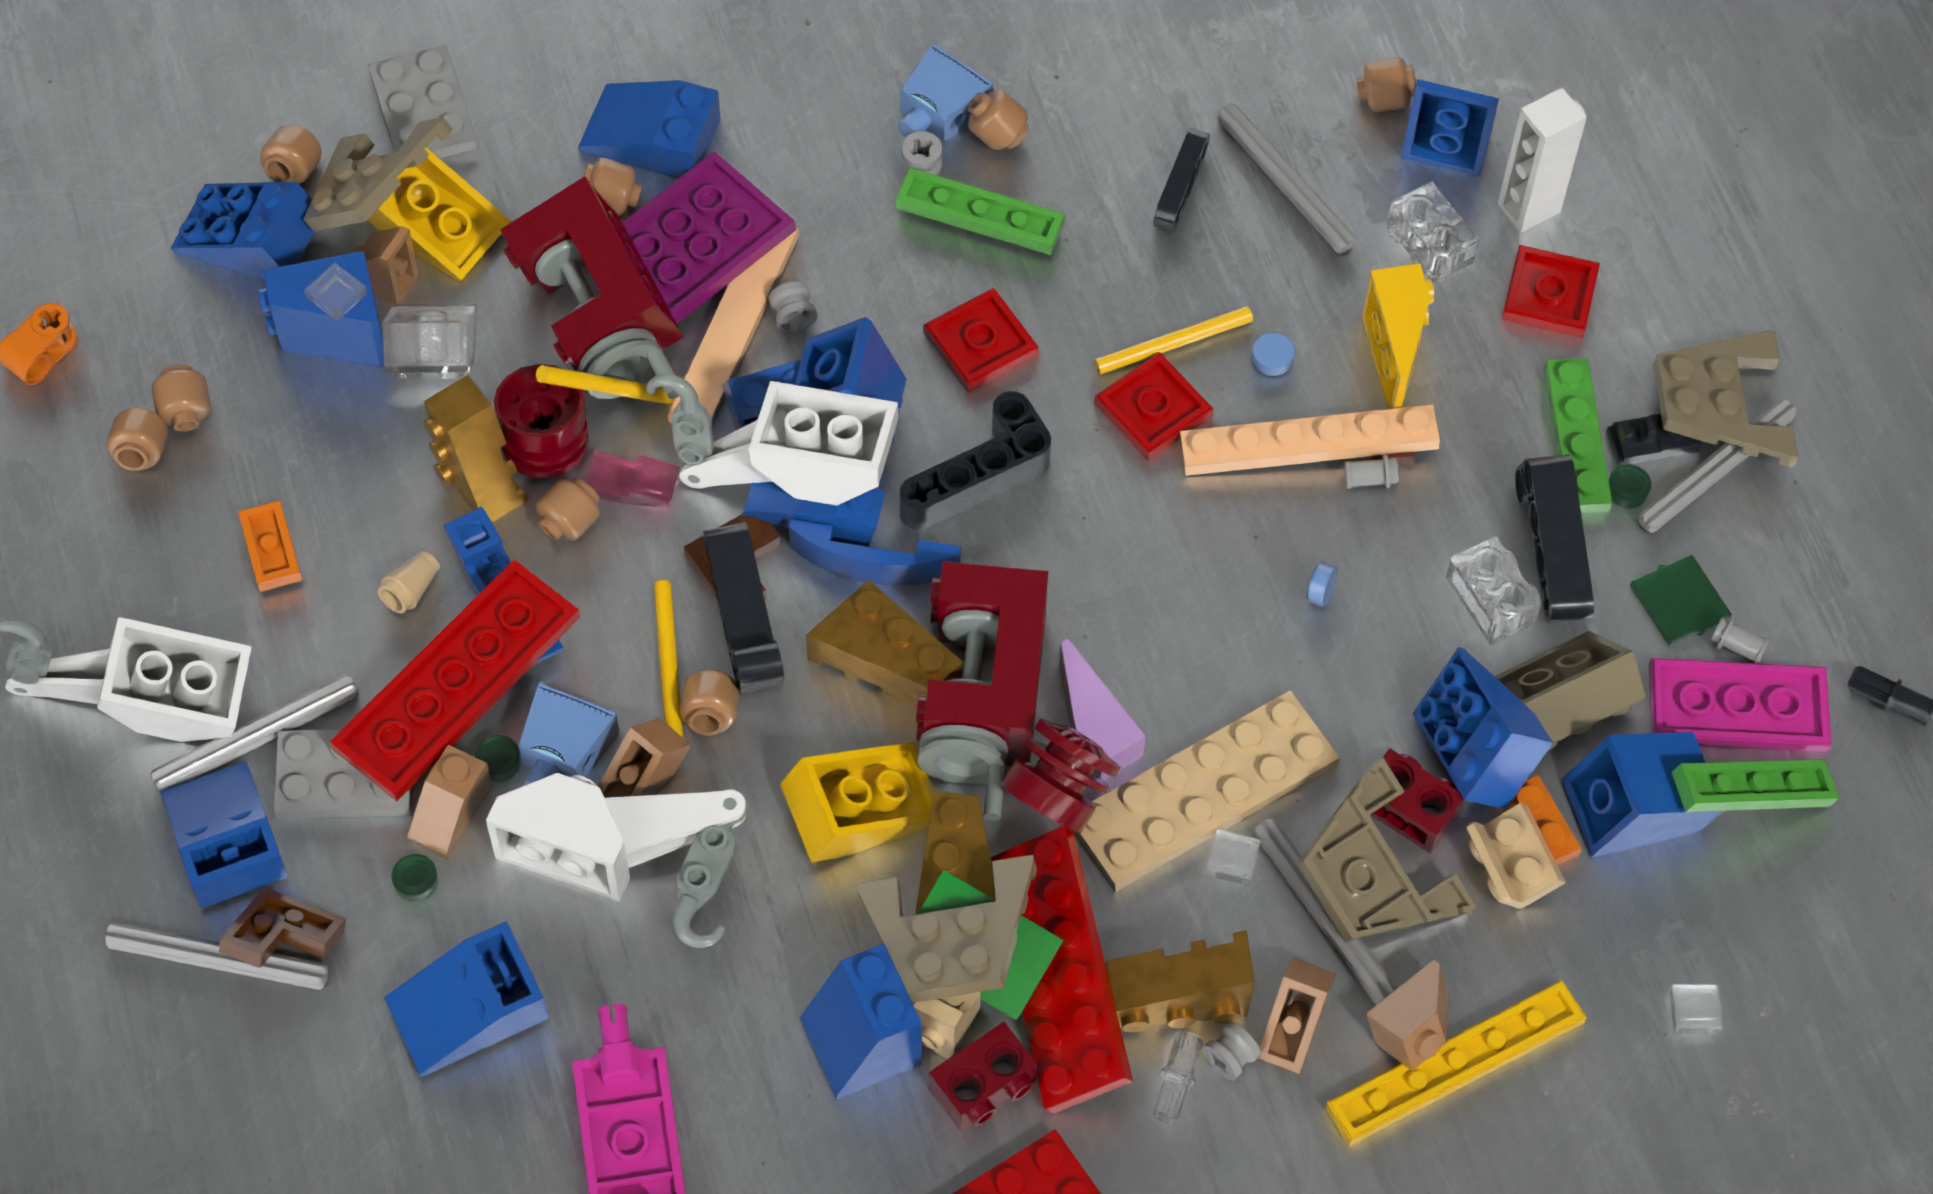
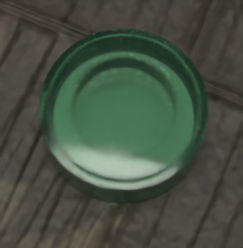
M1625 464L1618 466L1611 472L1608 479L1612 502L1622 508L1632 509L1641 506L1647 500L1651 490L1649 475L1645 470L1636 465Z
M490 736L484 739L476 749L475 758L487 763L491 781H506L512 778L521 766L519 747L514 740L507 736Z
M407 855L401 858L392 869L391 878L394 889L404 900L410 902L423 901L429 898L437 889L439 878L435 864L424 855Z

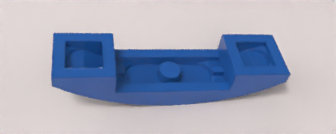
M483 506L444 525L445 532L473 588L477 595H479L511 563L503 548V541ZM560 640L534 665L564 651Z
M790 519L789 522L791 549L804 559L826 571L856 581L866 582L870 580L873 584L896 586L932 583L933 577L941 578L943 561L961 563V546L918 539L916 553L910 554L835 542L833 540L832 525Z

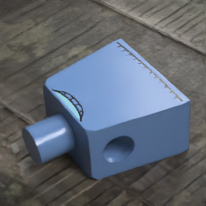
M932 44L902 86L900 92V111L905 117L898 123L900 133L906 138L911 133L926 130L938 137L939 140L948 141L968 126L971 114L968 111L970 103L978 94L982 92L988 94L993 91V83L946 51Z
M539 683L519 743L522 763L532 769L525 785L555 773L568 777L572 775L587 777L619 734L616 712Z

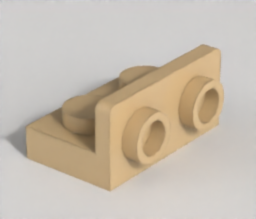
M1519 803L1484 825L1473 821L1466 826L1472 838L1468 841L1469 848L1477 861L1485 865L1491 877L1487 880L1488 887L1498 902L1523 909L1566 883L1528 805Z

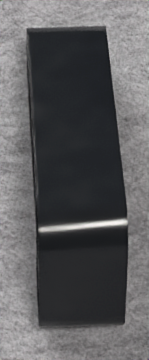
M1006 391L995 398L992 410V433L995 437L994 439L922 471L903 482L900 487V517L907 527L914 530L930 528L1039 477L1047 471L1050 466L1051 435L1024 394L1017 391ZM1015 416L1018 419L1007 420L1004 417ZM1035 448L1039 451L1032 453L1025 451V449ZM995 465L1002 467V469L991 470L987 467ZM952 483H961L965 486L955 488L949 485Z
M1570 454L1527 458L1516 469L1515 487L1519 504L1528 505L1545 620L1547 624L1592 619L1594 615V598L1572 457Z
M743 522L703 531L707 558L735 681L738 683L740 695L783 686L784 670L777 641L773 639L747 523Z

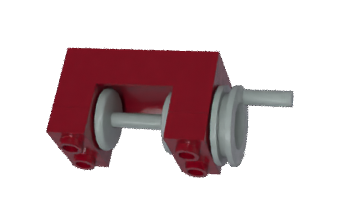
M586 176L500 229L507 242V245L503 247L505 255L515 269L520 267L531 285L538 282L548 294H551L563 285L569 284L580 303L570 314L551 325L558 339L557 342L553 343V346L565 365L571 364L573 370L641 383H648L655 375L670 374L675 376L662 351L685 336L617 211ZM587 272L592 276L601 293L600 295L594 296L584 277ZM663 387L669 399L680 396L673 389ZM588 391L590 395L598 399H613L621 397L616 395Z
M943 561L941 578L933 577L930 624L938 625V641L952 642L966 647L963 679L957 678L948 681L929 679L927 696L918 695L916 741L919 742L920 751L917 756V762L920 769L946 782L957 784L987 783L983 817L989 821H998L1001 819L1004 788L1001 786V782L1006 776L1007 766L1011 767L1016 758L1031 762L1032 751L1025 743L1029 737L1033 738L1046 621L1049 571ZM995 648L992 684L980 680L984 649Z

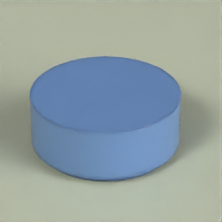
M1266 333L1260 336L1254 343L1252 362L1255 368L1265 375H1282L1293 364L1295 355L1294 345L1285 335Z
M1325 562L1317 564L1308 586L1307 600L1309 603L1323 608L1326 607L1335 587L1338 573L1337 566Z

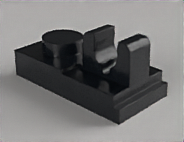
M1661 413L1613 422L1612 426H1608L1606 430L1618 467L1700 452L1703 444L1700 440L1663 430Z

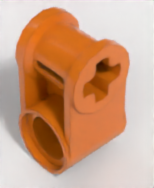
M46 303L36 308L31 316L0 342V363L27 385H35L43 380L50 369L67 353L72 351L77 344V333L70 324L67 310L58 303ZM43 317L45 318V320H46V322H47L46 325H44V323H43V320H42ZM63 334H64L65 337H66V342H64V340H63V338H62V335H63Z

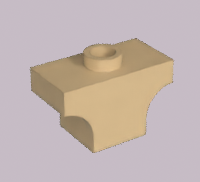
M981 992L916 1002L914 1008L922 1023V1046L946 1059L958 1053L962 1048L966 1033L980 1009Z

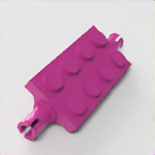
M614 1004L615 1022L611 1020L609 1005L602 1006L597 1010V1015L600 1021L603 1046L600 1047L599 1053L592 1058L572 1061L589 1194H685L665 1047L647 1050L636 1047L635 1043L630 1040L627 1006L624 1004Z

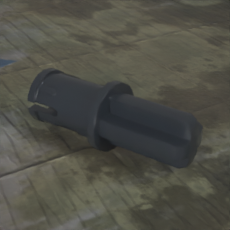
M1857 666L1848 680L1847 687L1849 690L1884 705L1883 710L1886 712L1890 708L1920 722L1924 726L1927 725L1933 713V699L1901 685L1902 680L1899 678L1894 682L1862 666Z

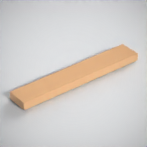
M797 227L796 231L728 284L684 380L694 387L699 403L706 408L707 413L711 417L712 425L726 397L722 384L727 380L733 379L769 303V295L775 289L799 237V228ZM680 396L675 398L668 413V422L671 424V417L680 401Z

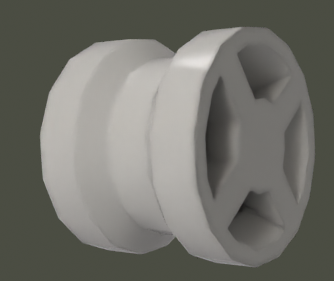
M917 131L908 135L902 143V171L904 175H907L909 168H914L939 176L942 170V144L939 138L927 131ZM918 153H925V154H928L929 156H928V157H925L923 154H918Z
M800 281L787 282L777 286L769 295L770 306L774 311H777L775 316L777 327L783 332L794 333L810 327L817 319V311L815 306L809 303L810 291L805 283Z
M1228 1022L1222 1028L1221 1036L1217 1040H1209L1202 1047L1203 1054L1210 1065L1221 1076L1230 1081H1235L1241 1075L1242 1067L1246 1063H1253L1261 1056V1051L1256 1041L1244 1028L1234 1022Z

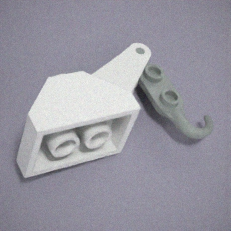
M670 374L658 375L647 383L646 390L648 394L652 395L657 387H668L680 395V401L671 417L674 448L679 458L684 462L679 477L685 485L697 489L718 485L774 482L793 498L837 506L879 486L898 422V402L770 381L758 420L713 442L711 417L707 413L706 408L699 403L698 395L688 381Z
M118 617L110 649L51 659L53 650L47 645L48 641L44 638L41 629L31 623L20 620H0V632H11L21 636L20 639L12 642L6 663V669L9 672L5 689L10 693L20 696L50 697L98 704L97 709L137 733L179 742L232 737L236 727L252 646Z
M555 773L496 798L486 819L495 858L619 902L630 880L629 868L691 844L677 876V908L673 918L675 934L683 943L690 947L705 948L718 942L726 931L725 926L719 925L714 932L708 935H698L691 930L690 921L694 913L716 894L735 851V836L731 829L741 825L747 815L746 801L740 792L729 789L701 793L604 798L600 787H597L590 779L581 775L568 777Z

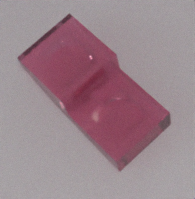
M595 450L585 482L603 500L638 506L669 507L680 466L638 455L636 462Z

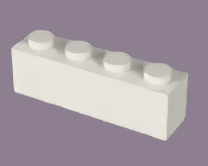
M1563 87L1522 107L1520 110L1497 203L1520 233L1561 213L1587 119L1582 105L1577 100L1572 99Z

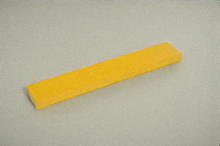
M1563 980L1447 1039L1446 1044L1434 1056L1426 1059L1413 1071L1401 1063L1326 1102L1325 1109L1350 1147L1585 1023L1587 1017Z

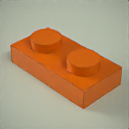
M278 500L238 511L259 591L262 592L303 581L281 501Z
M1539 775L1527 779L1508 807L1503 809V811L1506 812L1519 803L1528 805L1557 865L1579 856L1582 848Z

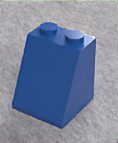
M364 251L263 270L266 287L258 288L263 314L265 313L269 335H278L282 351L377 367L388 366L375 296Z
M863 317L807 338L795 385L898 402L899 413L903 403L902 397L907 379L872 321L867 317Z
M1694 732L1609 735L1562 778L1591 857H1600L1700 832L1724 812H1686L1671 772L1682 763H1706Z
M880 944L841 960L800 1016L801 1023L836 1100L922 1065V1023L885 944Z

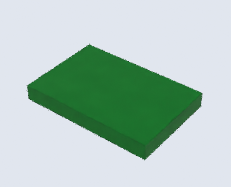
M944 869L918 914L994 902L996 899ZM1021 915L1017 929L1018 939L1004 988L982 991L980 998L1016 1021L1063 942L1062 938Z

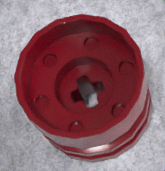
M534 364L521 367L504 378L496 389L494 410L507 443L500 448L506 462L512 460L517 472L524 476L549 479L562 476L577 467L587 453L589 434L585 418V398L581 389L538 382L536 371L539 366L560 367Z
M1040 718L1035 726V730L1050 740L1049 744L1046 745L1029 737L1025 744L1040 759L1035 765L1016 758L1001 782V786L1017 799L1049 819L1074 832L1081 833L1096 810L1093 802L1082 793L1085 787H1089L1106 793L1109 785L1094 774L1095 770L1097 769L1109 776L1116 777L1121 766L1108 756L1102 746L1067 725L1052 723Z

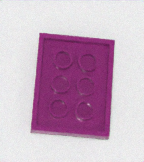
M715 151L623 221L627 232L677 324L796 231L794 219Z

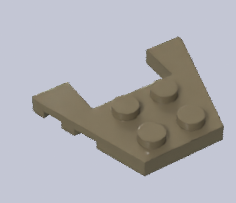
M443 117L418 122L398 152L381 156L374 153L367 158L365 157L371 151L374 144L365 133L341 138L303 220L313 231L366 222L401 185L397 177L406 168L419 166L429 156L425 150L428 144L436 136L444 140L453 128Z
M1768 330L1657 354L1653 363L1663 430L1713 445H1717L1718 440L1740 446L1743 454L1758 457L1759 452L1780 458L1778 462L1780 465L1794 467L1799 455L1793 427L1749 424L1739 368L1776 370L1780 357L1775 331Z
M1383 757L1370 764L1296 864L1345 942L1467 914L1478 908L1456 873L1446 877L1419 895L1376 827L1370 814L1405 792Z
M1033 855L992 861L996 900L977 905L903 916L901 887L897 877L856 884L861 902L866 908L882 943L885 944L912 1003L1004 988L1018 939L1017 929L1021 914L1026 911L1029 900L1027 895L1031 879H1035L1037 872Z

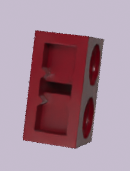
M1389 748L1383 758L1405 792L1370 815L1431 854L1459 816L1464 799L1456 785L1450 780L1435 777L1424 770L1420 763L1410 755L1399 754ZM1433 805L1437 807L1441 811V813L1430 814L1426 812L1422 808V806Z
M1003 1021L928 1072V1089L962 1132L972 1124L975 1127L985 1124L996 1114V1107L1011 1098L1012 1101H1017L1028 1094L1035 1085L1037 1063ZM999 1061H1008L1016 1069L1010 1073L1003 1074L994 1070L992 1066ZM969 1086L974 1088L978 1095L966 1100L959 1098L954 1092L960 1087Z

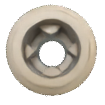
M420 551L416 556L383 577L381 580L382 586L378 589V595L382 602L397 613H404L407 609H414L435 576V573L440 569L438 561L430 553Z

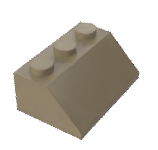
M1587 631L1495 676L1536 714L1553 741L1549 750L1557 745V741L1572 734L1587 732L1595 726L1596 722L1609 716L1624 714L1632 708L1633 704L1647 698L1633 651L1591 631Z

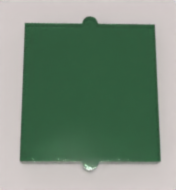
M1693 555L1667 566L1660 564L1656 571L1631 581L1630 587L1669 646L1695 634L1702 636L1706 629L1719 624L1722 617L1730 619L1732 615Z

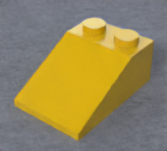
M426 147L425 150L429 156L419 166L406 168L397 177L401 185L367 221L378 231L400 226L409 229L415 255L460 282L502 234L500 229L512 221Z
M1420 263L1371 270L1362 318L1387 409L1403 407L1423 328L1429 325L1428 306L1434 303L1432 281L1430 278H1424Z
M914 742L802 757L780 783V786L811 862L848 857L928 829L934 788L928 774L920 769L917 762L918 750Z

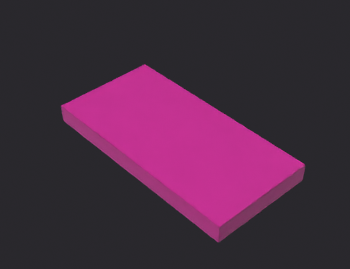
M1651 658L1649 662L1651 733L1694 732L1699 746L1829 752L1832 746L1827 667Z

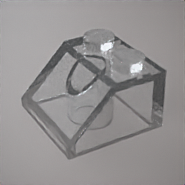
M477 304L393 305L382 323L385 373H396V377L400 379L419 378L422 376V373H438L440 378L455 379L463 377L464 372H470L475 358Z

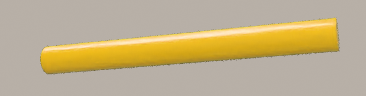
M1248 306L1099 357L1094 359L1095 369L1098 375H1102L1153 357L1159 352L1162 354L1253 321L1251 310Z
M544 365L539 366L536 371V379L540 383L673 405L675 398L669 399L663 387H657L652 395L648 394L646 391L647 383Z
M658 580L654 583L664 723L683 737L682 718L679 711L681 701L671 582L668 580Z

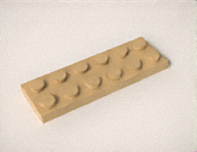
M1289 690L1093 800L1092 802L1096 806V810L1081 833L1074 832V834L1114 892H1117L1337 767L1340 757L1292 691Z

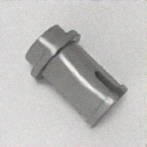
M1387 454L1382 455V459L1344 462L1347 489L1374 485H1385V489H1388L1391 484L1398 483L1399 481L1396 458H1388Z
M1722 617L1711 638V641L1718 644L1716 648L1721 649L1723 646L1754 663H1759L1770 640L1736 624V619L1733 617L1731 620Z

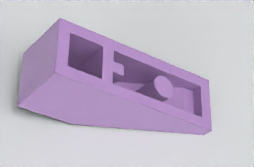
M1068 638L1062 641L1059 665L1070 727L1102 746L1103 750L1121 766L1120 770L1144 755L1146 736ZM1097 769L1094 772L1103 781L1111 777Z

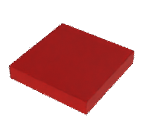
M1519 245L1502 320L1583 338L1600 263Z
M994 287L923 324L924 334L968 393L1039 355L1038 345Z
M1160 352L1095 395L1094 404L1147 461L1179 440L1180 431L1193 430L1211 418L1214 410Z

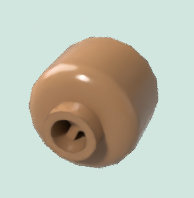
M1400 57L1370 61L1364 67V77L1356 79L1360 102L1368 101L1370 109L1375 113L1405 109L1410 105L1411 97H1414L1416 78L1413 65H1406V62Z
M1001 89L991 91L988 94L982 92L969 105L968 111L971 113L968 120L969 130L993 150H1002L1004 148L1009 150L1016 147L1028 132L1029 125L1027 124L1028 116L1026 109Z
M287 124L280 126L269 138L261 150L260 159L266 174L274 182H297L301 184L320 162L322 151L318 140L309 130L298 125Z
M604 157L597 159L594 165L587 164L584 176L612 205L619 216L625 212L627 205L636 207L642 184L635 182L636 171L632 166Z
M174 365L167 367L161 371L160 376L152 384L156 414L165 421L166 425L174 427L177 431H190L197 428L199 422L206 419L211 412L206 378L200 372L193 370L191 366Z
M127 408L119 412L113 420L107 438V451L110 457L120 467L130 471L146 470L155 466L162 457L167 441L168 428L166 423L158 414L145 408Z
M574 477L572 480L561 478L536 503V510L541 518L538 526L554 541H557L560 537L569 541H576L599 518L600 509L597 503L600 501V497L593 488L578 477Z
M716 669L701 670L691 674L685 681L679 711L682 720L694 732L705 736L716 735L728 730L734 724L740 699L738 683L728 674Z

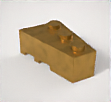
M466 375L424 401L427 419L423 423L432 438V442L428 444L429 448L437 460L433 467L437 476L446 487L452 484L472 511L483 506L492 523L528 501L525 491L511 477L517 473L514 462L509 460L505 463L500 448L507 443L493 406L469 375Z
M867 580L806 634L808 660L820 664L822 661L844 671L845 676L856 681L858 678L881 687L883 693L917 707L918 695L927 696L929 679L948 681L957 678L962 679L963 662L870 580Z
M934 790L915 914H918L944 869L996 899L993 867L979 796Z
M1247 930L1233 933L1234 942L1207 947L1205 939L1190 942L1191 951L1165 956L1163 949H1157L1106 960V969L1120 1028L1125 1032H1140L1148 1029L1151 1025L1168 1024L1171 1028H1185L1193 1025L1195 1021L1214 1020L1218 1024H1227L1228 1022H1236L1241 1017H1247L1255 982Z

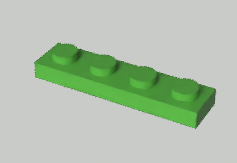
M909 168L896 198V209L1051 255L1065 220L1064 213L914 168Z
M1588 358L1546 360L1544 371L1558 455L1570 454L1572 457L1581 513L1610 512L1612 498Z
M1824 759L1682 763L1671 772L1686 812L1830 807L1839 799Z

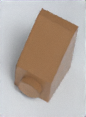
M403 226L371 233L363 246H358L354 250V252L364 251L374 296L397 307L419 277L410 230Z
M660 718L632 726L597 787H600L604 798L657 795L672 780L692 744Z
M448 745L424 782L407 835L408 840L447 859L492 788L487 763Z
M1292 958L1283 976L1259 1047L1261 1056L1258 1059L1300 1074L1322 1017L1336 973Z
M1433 959L1366 1013L1375 1044L1411 1071L1426 1059L1434 1056L1446 1044L1449 993L1440 963Z

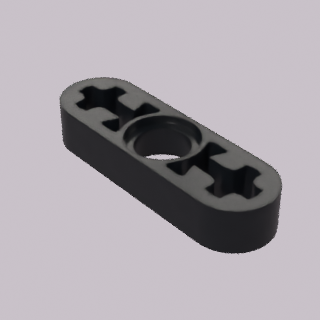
M1189 128L1159 199L1153 226L1171 232L1175 231L1204 161L1210 141V133Z

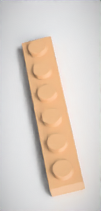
M1433 404L1180 431L1185 476L1439 449L1440 443Z

